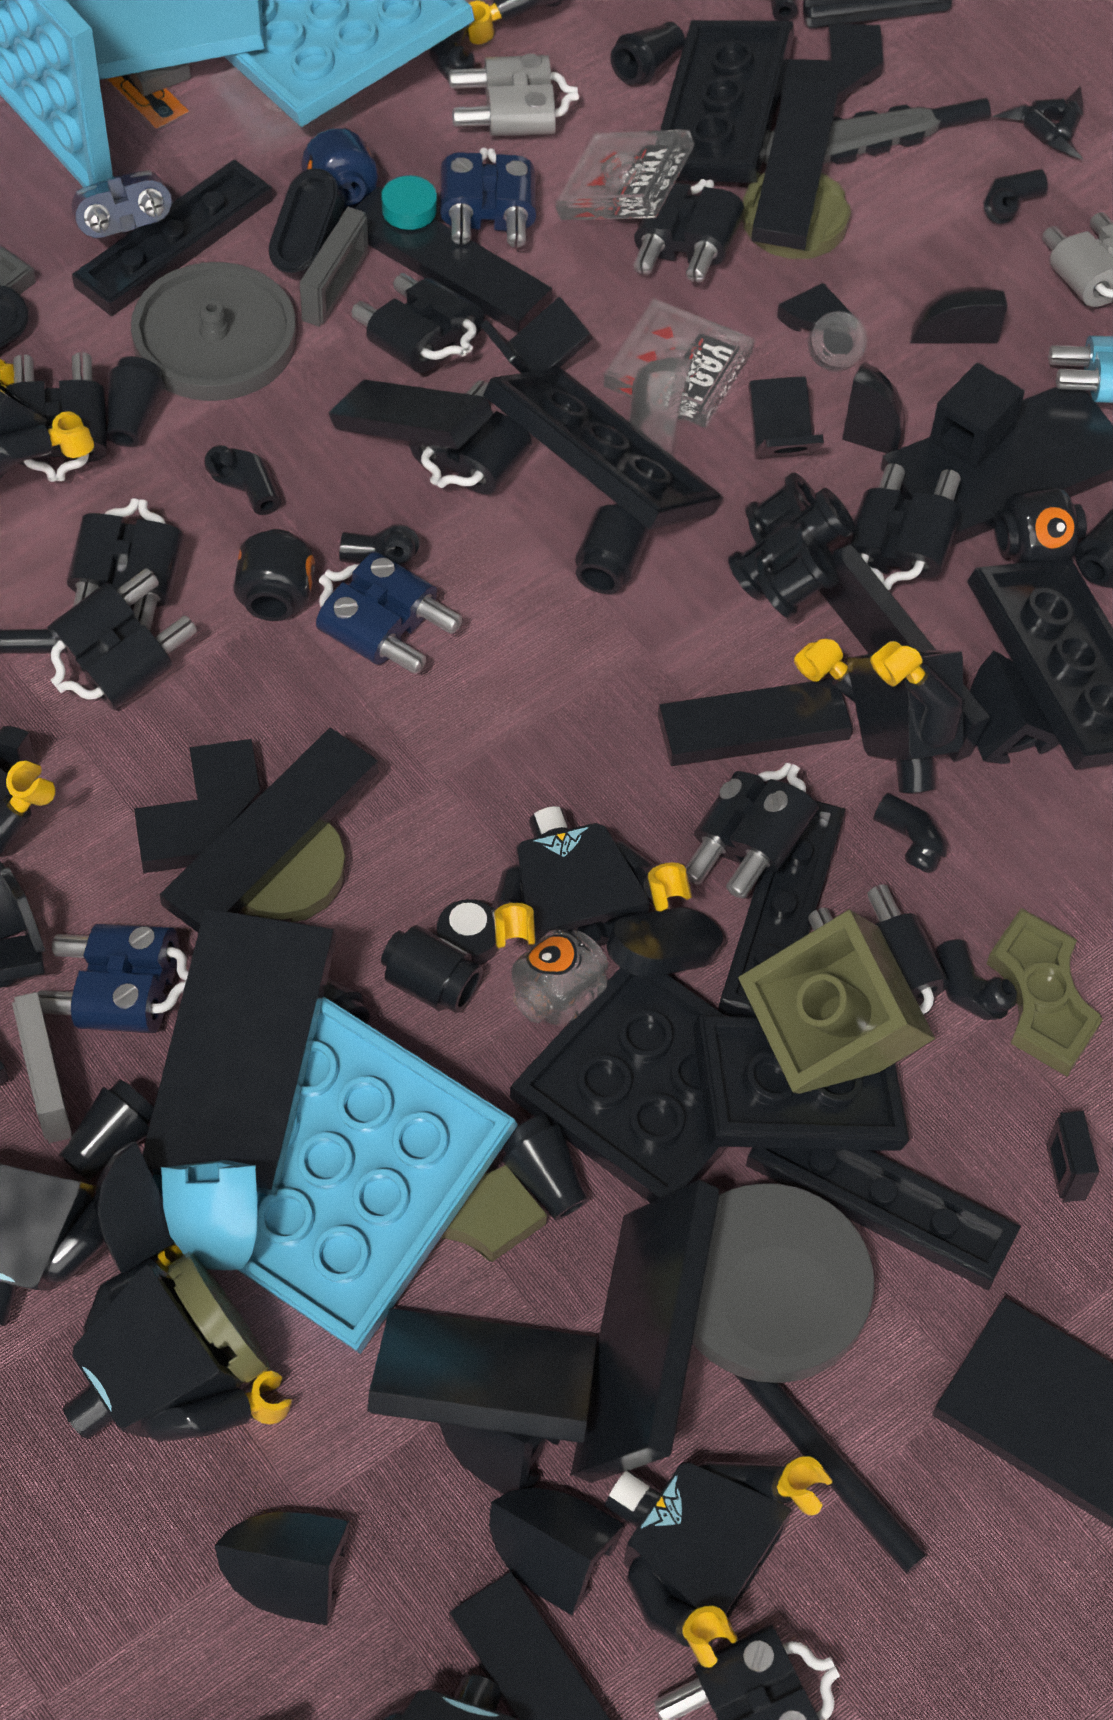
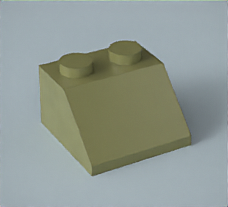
M850 909L738 977L790 1088L796 1094L881 1072L936 1039L880 928Z

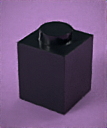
M976 362L938 401L929 441L977 469L1015 429L1025 390L1012 383L1005 376L997 374Z

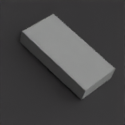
M34 992L14 997L15 1002H12L44 1139H48L49 1143L72 1138L38 993Z

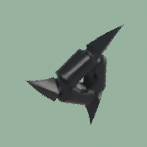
M1080 85L1066 99V102L1063 98L1034 100L1030 106L1027 103L992 116L1016 120L1022 119L1024 120V126L1044 144L1084 160L1072 141H1070L1079 123L1080 115H1083V97ZM1050 120H1059V122L1055 124Z

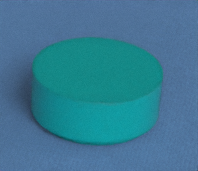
M400 176L391 180L382 191V213L384 218L391 225L406 230L419 229L433 221L437 213V193L434 186L426 179L418 176Z

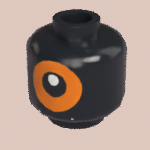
M1058 487L1015 493L1007 498L1003 509L996 512L994 517V535L998 550L1003 557H1010L1014 564L1039 561H1067L1074 556L1078 540L1083 539L1087 532V521L1082 506L1080 504H1073L1067 492Z
M271 529L248 537L240 546L235 571L233 591L237 600L250 614L266 621H281L287 619L290 615L300 612L307 606L311 594L315 569V557L312 549L294 534L283 529Z

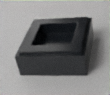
M1084 1111L1060 1113L1046 1143L1059 1198H1062L1063 1203L1083 1201L1087 1199L1099 1174Z

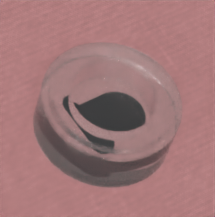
M841 311L831 312L821 317L811 329L808 337V349L812 359L820 367L829 371H843L852 367L862 357L867 345V335L862 323L855 316Z

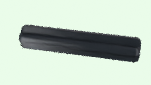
M804 0L802 14L806 27L815 29L828 27L829 23L854 24L946 12L951 8L952 0Z

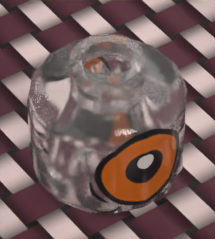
M548 931L521 955L511 967V980L516 990L512 995L514 1004L528 1020L534 1023H540L543 1020L553 1026L565 1027L606 990L608 961L604 952L592 938L583 932Z

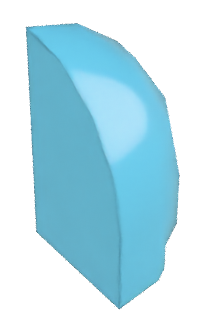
M229 1160L161 1167L164 1214L170 1237L184 1255L187 1252L193 1253L207 1269L228 1271L243 1269L252 1255L257 1235L255 1166Z

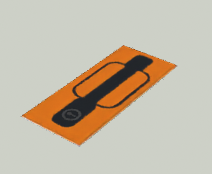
M128 75L107 78L156 129L189 112L166 88L143 97Z

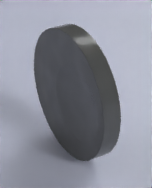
M205 262L185 266L156 280L145 290L136 303L131 319L134 353L136 357L150 360L160 367L163 373L162 381L165 384V390L173 394L201 401H223L243 397L270 384L289 364L296 346L294 309L285 291L274 280L255 269L226 262Z
M754 1184L735 1188L719 1195L692 1344L700 1353L720 1368L734 1375L759 1382L784 1383L812 1377L833 1366L847 1354L859 1338L873 1300V1267L866 1245L856 1228L829 1202L808 1191L792 1186Z

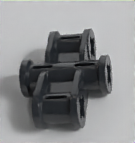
M793 472L785 477V485L761 503L752 501L745 506L749 528L756 544L744 553L738 550L728 556V564L740 586L752 598L759 600L766 596L771 605L782 616L790 618L798 612L799 603L822 587L831 589L839 583V576L827 544L839 535L848 537L854 533L855 524L846 507L830 489L825 487L815 493L803 477Z

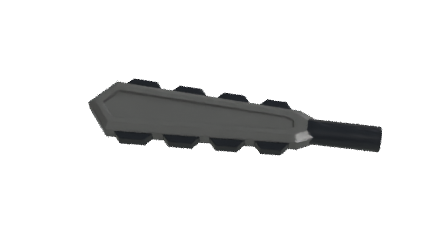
M980 98L938 108L921 106L912 108L905 104L890 107L889 111L884 113L869 110L857 112L853 118L842 119L834 116L824 163L833 162L841 164L856 160L858 154L866 152L871 155L890 151L891 146L902 144L906 147L920 144L924 137L931 136L938 129L989 119L991 116L990 103L987 98ZM770 131L763 158V162L766 164L768 163L775 131Z

